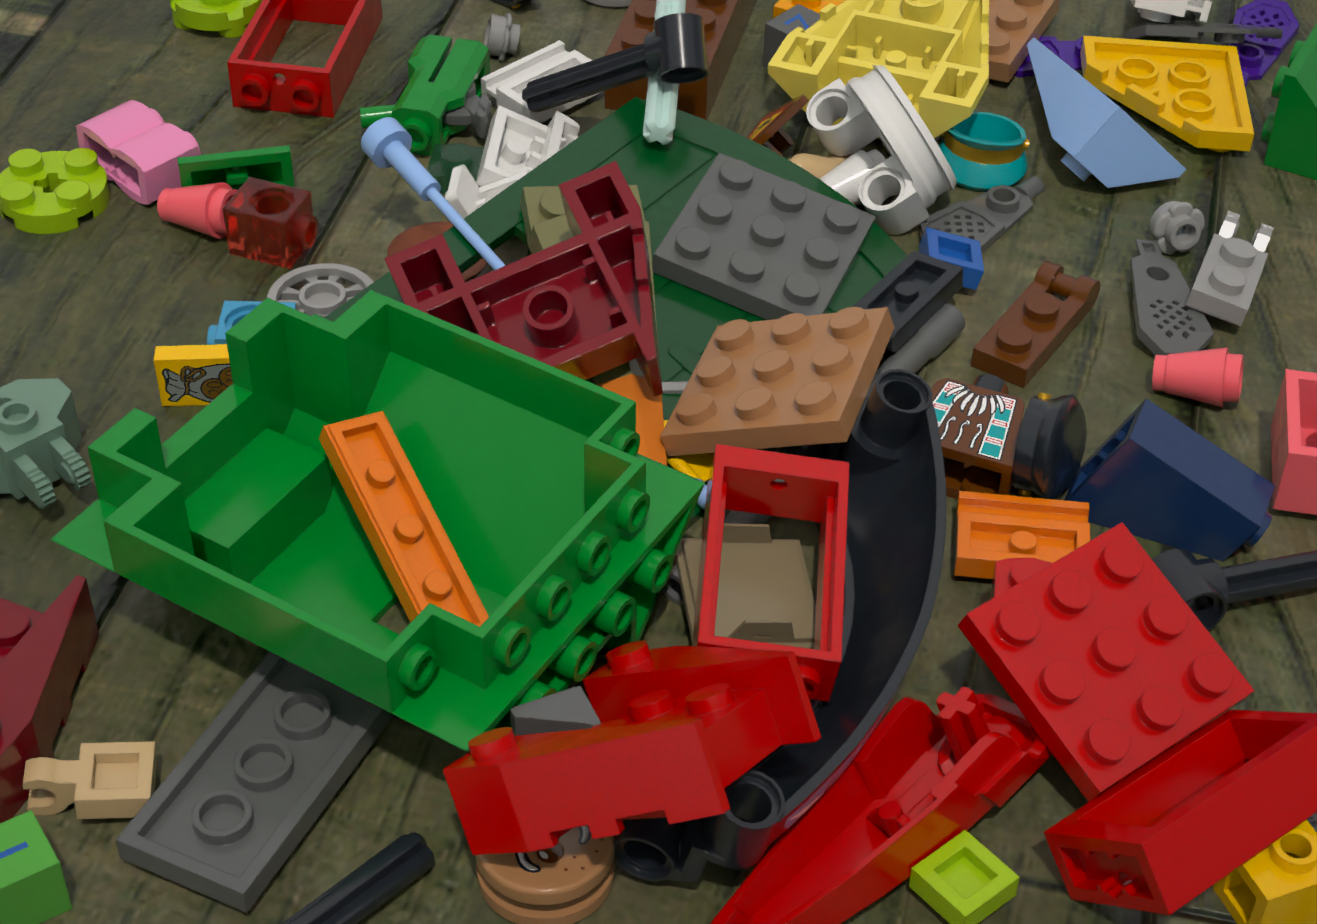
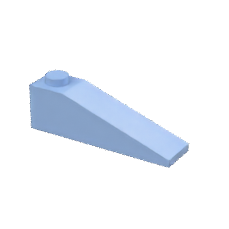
M1033 37L1028 42L1027 48L1051 136L1067 151L1060 161L1085 182L1093 174L1107 188L1179 178L1186 171L1183 165L1095 86L1036 38Z

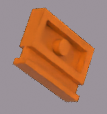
M959 491L956 508L954 575L993 579L996 561L1007 558H1036L1051 563L1057 561L1090 541V523H1088L1089 503Z

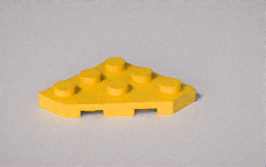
M1083 36L1080 51L1083 78L1099 91L1196 148H1207L1215 152H1228L1230 150L1250 152L1254 138V129L1237 46Z

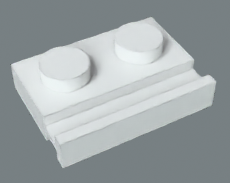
M1130 0L1132 5L1138 8L1137 12L1141 13V18L1162 23H1170L1172 15L1184 17L1186 10L1191 11L1199 21L1207 22L1212 4L1211 0Z
M559 40L482 77L481 95H485L487 98L494 97L496 98L497 106L500 105L539 123H543L553 117L556 111L563 112L597 94L535 113L528 109L527 102L522 99V90L526 88L528 82L592 60L576 50L567 52L565 50V43Z

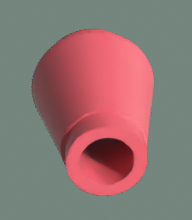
M224 182L177 187L174 189L165 188L160 193L157 201L158 215L163 221L171 222L218 239L224 238L228 234L237 233L245 219L246 208L242 194Z
M1228 347L1168 355L1156 354L1153 365L1152 389L1153 391H1165L1168 394L1222 408L1224 407V402L1239 403L1242 390L1244 355L1230 354Z

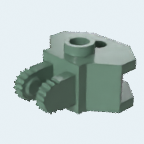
M59 378L17 379L0 387V494L11 493L17 500L27 496L32 502L34 501L36 506L42 509L56 500L52 482L63 478L75 490H80L92 482L87 464L79 453L75 451L82 436L72 391Z

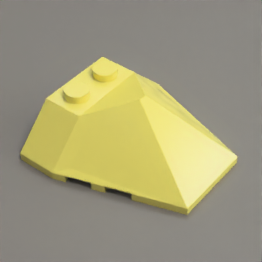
M845 0L837 7L829 3L820 10V20L805 31L798 26L786 36L768 63V74L792 99L804 94L810 101L813 95L839 77L845 85L853 77H862L872 71V65H884L900 85L933 138H936L972 115L989 84V0ZM809 101L802 107L805 112ZM844 118L836 120L831 126L840 123Z

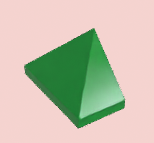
M290 145L177 158L182 187L224 182L230 185L232 189L240 191L245 202L296 197Z

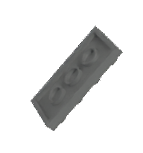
M269 652L117 837L116 844L120 859L247 913L393 718L394 714Z

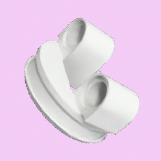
M872 65L873 70L862 77H853L845 85L839 77L818 91L810 99L806 115L824 148L833 155H851L879 137L891 157L869 170L862 177L858 187V195L866 211L876 216L874 222L886 234L899 235L929 218L930 216L926 208L933 205L936 198L948 189L954 191L957 179L937 142L895 78L884 65ZM844 118L840 123L831 126L836 120ZM899 195L892 203L881 205L888 197Z

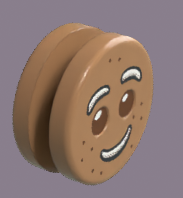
M585 825L572 828L558 839L559 842L553 848L524 853L475 855L480 892L487 904L498 915L515 924H574L595 912L603 904L611 891L615 878V862L613 860L615 855L613 845L615 835L593 839L589 826Z

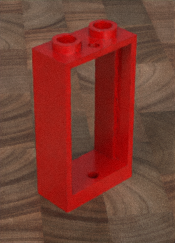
M262 0L227 61L233 107L334 118L383 19L381 0ZM293 20L345 26L324 68L271 63ZM279 73L282 74L284 77H276L275 74Z
M716 444L707 484L692 646L794 651L809 700L829 702L842 657L849 462ZM775 479H781V480H784V481H783V482H776V481H774V480H775ZM725 509L820 522L814 649L714 636Z
M1228 710L1044 831L1043 833L1070 899L1171 915L1316 813L1317 713Z

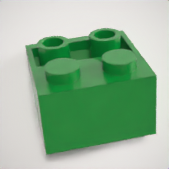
M1316 23L1306 41H1296L1288 66L1282 65L1278 70L1271 92V97L1279 99L1276 112L1270 111L1261 134V142L1268 143L1263 165L1317 180Z

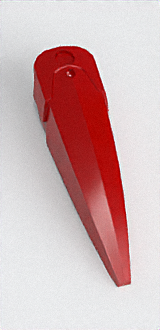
M961 687L955 695L943 692L936 700L940 711L938 715H935L924 702L913 697H904L893 706L839 778L784 832L710 924H841L909 878L913 866L962 831H968L992 807L1001 808L1052 755V752L1015 703L993 694H975L973 690L967 687Z

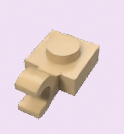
M155 741L81 743L79 760H57L48 757L26 760L23 789H29L27 811L32 810L34 815L38 816L54 815L62 812L68 805L74 803L77 819L134 818L155 792L157 771Z

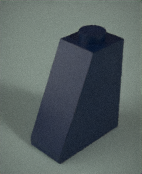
M1146 398L1082 464L1064 500L1089 503L1088 522L1111 529L1123 522L1134 536L1171 547L1186 549L1192 553L1223 562L1242 544L1251 547L1264 535L1272 520V515L1267 512L1275 485Z

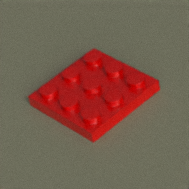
M1123 522L968 612L957 625L1088 802L1228 710L1233 709L1255 691Z

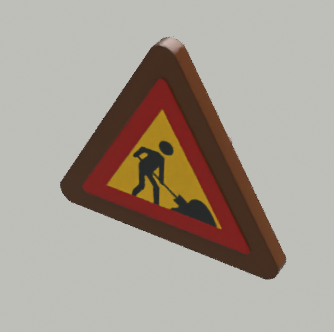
M802 94L766 113L746 138L783 156L782 153L790 148L794 141L782 126L809 100Z

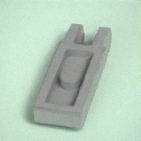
M1228 210L1219 234L1214 233L1185 306L1241 327L1268 257V253L1265 250L1274 227L1261 223L1260 228L1255 230L1250 243L1240 238H1234L1240 224L1238 221L1240 215Z

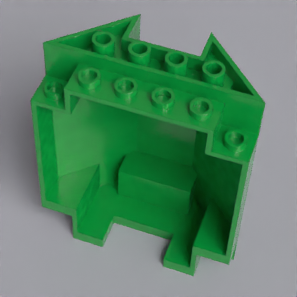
M373 290L366 293L334 322L317 314L309 316L267 298L225 333L233 384L163 444H161L156 417L134 408L87 447L98 499L50 539L468 752L470 751L468 742L474 737L493 729L511 727L510 709L512 707L566 690L573 681H582L590 672L597 653L602 647L611 651L624 644L640 641L660 590L664 587L671 574L673 559L705 482L638 454L640 435L636 433L635 401ZM380 411L384 412L489 615L480 627L431 603L400 634L377 623L399 599L319 440L323 426Z

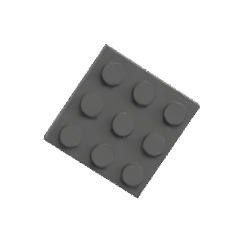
M719 153L654 253L652 260L653 273L766 320L779 319L793 313H801L805 316L827 314L869 237L876 216L805 188L796 182L788 181L751 166L744 161Z

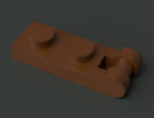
M1044 261L1039 267L1034 281L974 346L971 367L1024 388L1091 310L1100 291V281L1085 275H1081L1078 279L1064 274L1062 266L1050 261ZM1054 295H1057V296H1059V297H1062V298H1064V299H1066V300H1065V301L1060 300V299L1056 298Z

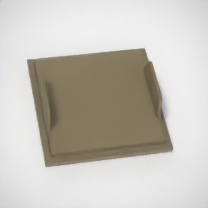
M724 523L714 636L814 649L816 605L800 540L771 539L769 524ZM682 538L675 554L692 644L702 538Z

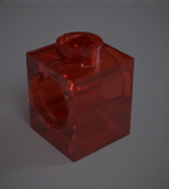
M249 177L223 207L229 254L291 269L302 253L313 246L317 238L318 220L313 216L311 191Z

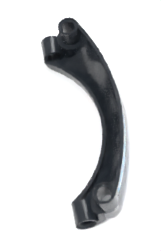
M889 369L879 375L869 398H865L847 442L780 447L779 453L849 462L841 665L829 702L810 700L821 738L816 742L779 746L727 786L724 790L731 809L724 814L668 824L666 817L622 820L625 829L621 834L615 835L613 842L615 855L613 860L625 872L647 881L699 882L707 861L735 870L755 865L766 852L768 845L793 825L839 778L881 721L921 644L931 618L939 586L946 538V478L939 426L931 389L915 373L903 369ZM814 522L820 533V522Z

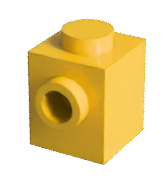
M1307 819L1213 885V890L1237 924H1317V832Z

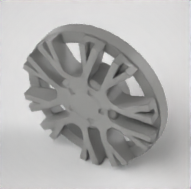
M334 263L312 264L296 268L282 275L271 286L267 298L277 302H296L298 311L309 316L317 314L321 317H326L374 282L364 272L350 266ZM318 277H328V280H318ZM345 279L356 283L348 288L342 286ZM301 281L304 285L300 291L291 288L292 285Z

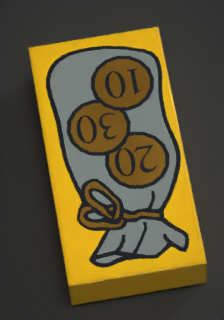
M227 344L155 347L153 361L162 406L208 405L233 384Z

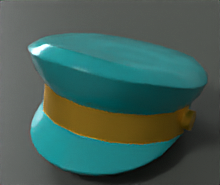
M973 111L969 118L941 134L944 137L938 143V146L955 174L956 184L960 187L973 191L987 192L994 186H1010L1019 181L1028 169L1024 150H1028L1029 139H1026L1025 130L1017 122L1005 116L990 112Z

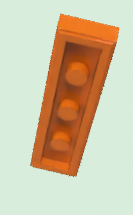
M380 411L323 426L319 440L410 623L431 603L480 627L489 615L384 412Z

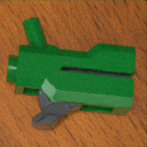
M429 34L421 38L407 61L409 82L395 105L359 107L361 128H368L377 120L385 117L395 118L412 137L410 152L433 156L441 152L449 135L466 130L469 124L475 127L479 137L487 138L492 119L491 101L485 95H481V78L490 74L489 48L479 41L457 38L451 51H449L452 46V37Z

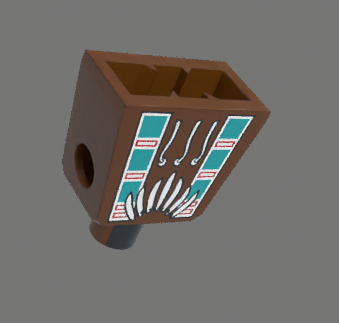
M980 375L974 380L972 385L950 378L938 380L931 388L943 452L946 496L958 500L959 491L1010 495L1013 461L1025 403L1018 397L1008 395L1009 391L1006 383L995 375Z

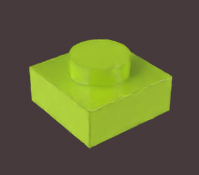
M964 830L911 868L909 887L950 924H978L1016 896L1020 877L967 830Z

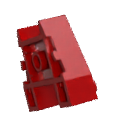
M647 641L627 643L609 651L606 654L608 663L583 679L591 706L601 722L600 724L589 729L514 736L511 727L493 729L471 739L468 742L470 752L442 769L472 855L524 853L553 848L559 842L558 839L572 828L585 825L589 826L592 838L598 839L621 834L625 829L622 820L666 817L668 824L724 814L731 809L724 790L727 786L779 746L816 742L821 738L794 651L699 646H671L649 649Z

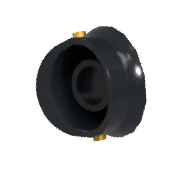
M1039 392L1038 396H1033L1030 399L1020 426L1013 461V487L1019 490L1018 494L1031 496V493H1034L1038 498L1057 500L1067 491L1080 468L1086 444V420L1081 404L1074 394L1050 399L1051 394Z

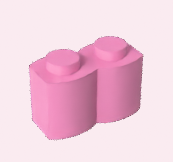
M129 100L76 125L79 148L94 150L98 157V163L106 171L107 180L115 181L126 195L144 205L158 200L160 193L165 188L174 189L182 187L177 158L201 155L196 139L189 132L183 131L173 124L164 123V120L156 110L148 108L146 105L135 100Z

